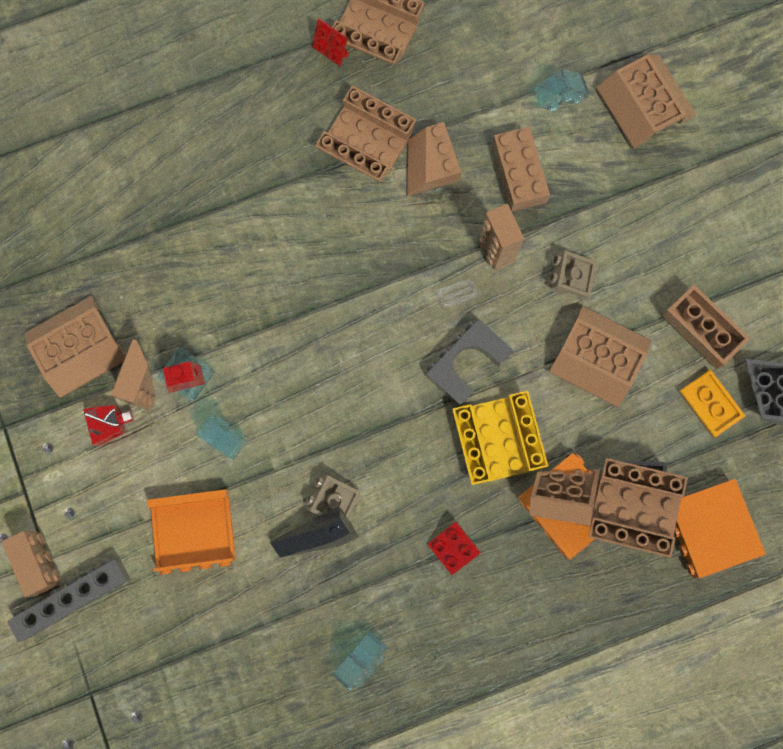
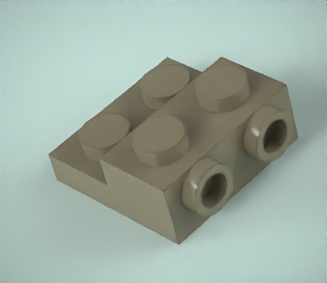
M566 250L557 253L552 260V265L555 266L554 272L550 274L548 280L551 284L550 289L564 294L572 293L583 298H589L591 296L597 261Z
M323 474L322 477L319 476L315 481L314 487H316L313 495L310 494L305 503L308 505L306 509L320 516L340 506L348 519L361 492Z

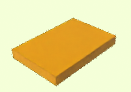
M711 369L678 391L712 438L717 437L745 417V414Z

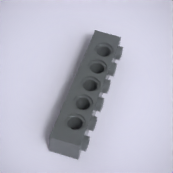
M109 558L102 562V567L97 570L92 568L84 573L85 577L79 580L75 578L67 582V587L60 590L58 588L48 593V598L44 600L40 598L30 604L31 608L27 610L23 608L13 613V618L7 622L17 642L26 641L130 581L131 579L121 560ZM103 573H106L108 576L106 583L101 581ZM85 583L90 585L88 593H85L83 590ZM68 593L72 595V601L70 604L66 601V595ZM50 603L54 606V612L52 614L48 611V606ZM32 614L36 616L35 624L30 620Z

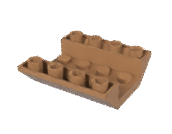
M350 0L340 22L336 20L332 28L348 38V46L395 65L402 59L417 29L425 2L420 0Z
M647 54L616 70L596 88L633 149L648 142L653 134L676 122L682 124L697 115L659 55Z
M351 86L343 99V109L329 132H323L315 148L381 182L390 173L407 145L416 119Z
M93 296L84 299L25 332L26 346L44 379L60 398L120 365L126 358L120 344L114 340L100 314L101 310Z
M582 306L549 373L618 407L631 388L646 358L651 340Z
M606 458L593 510L589 538L671 558L675 537L673 536L681 498L685 494L688 477Z

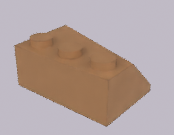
M444 122L426 127L408 140L407 196L460 181L461 170Z
M133 339L111 395L127 404L149 411V408L155 403V390L146 359L137 340Z
M600 469L593 470V473H583L582 470H575L573 474H565L562 471L537 472L530 498V516L590 526Z

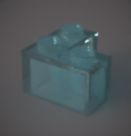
M561 69L534 88L540 108L549 111L557 109L564 101L579 103L589 94L583 75Z
M209 415L195 435L234 461L247 443L243 439L245 435L237 429L234 432L228 428L230 424L220 417L216 416L213 418Z
M369 631L332 675L349 691L355 686L359 688L366 678L368 679L376 670L373 666L375 664L378 666L385 658L383 653L388 647Z

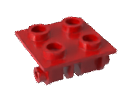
M318 18L312 47L338 66H341L343 58L346 59L349 55L346 48L348 38Z
M457 522L450 525L427 544L451 575L481 554Z

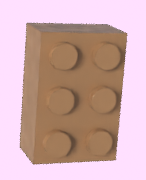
M22 531L1 541L24 598L39 596L61 585L59 582L60 575L53 568L51 563L53 561L52 556L45 549V539L38 531Z

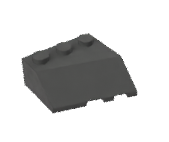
M745 359L761 419L783 425V363Z

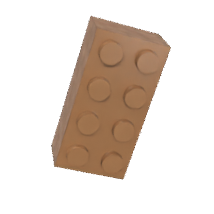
M530 127L494 135L492 147L511 211L547 203L550 193Z
M508 204L486 212L478 239L481 249H485L487 253L486 260L488 264L492 265L494 270L515 262L524 241L522 232Z
M695 285L691 286L661 315L716 369L725 365L751 339Z

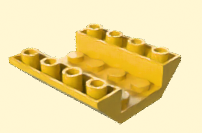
M528 391L511 394L507 398L474 406L470 404L452 409L471 485L499 480L548 467Z

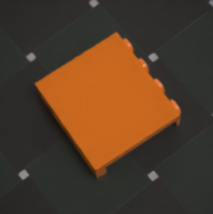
M574 453L568 455L566 459L551 470L562 471L565 474H573L575 470H582L583 473H593L584 467L583 459ZM534 485L517 497L529 514L530 498ZM531 516L566 560L572 559L595 540L589 538L590 526Z
M736 479L727 480L721 484L681 498L674 536L678 537L680 542L679 550L682 556H685L688 563L686 564L687 571L693 578H702L766 555Z
M229 490L147 500L148 508H151L156 568L153 569V572L160 571V575L171 574L172 569L179 568L180 572L192 571L193 566H199V570L211 568V564L219 563V567L230 566L231 561H236Z

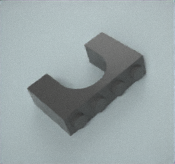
M480 319L476 323L472 321L465 329L467 332L463 336L458 335L452 342L454 346L450 350L446 348L439 356L441 359L437 363L433 362L426 369L428 371L426 377L458 407H461L474 391L457 376L454 370L455 357L464 350L475 349L482 352L499 367L513 351Z

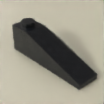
M340 506L275 538L270 541V544L281 558L342 546L358 538V534Z

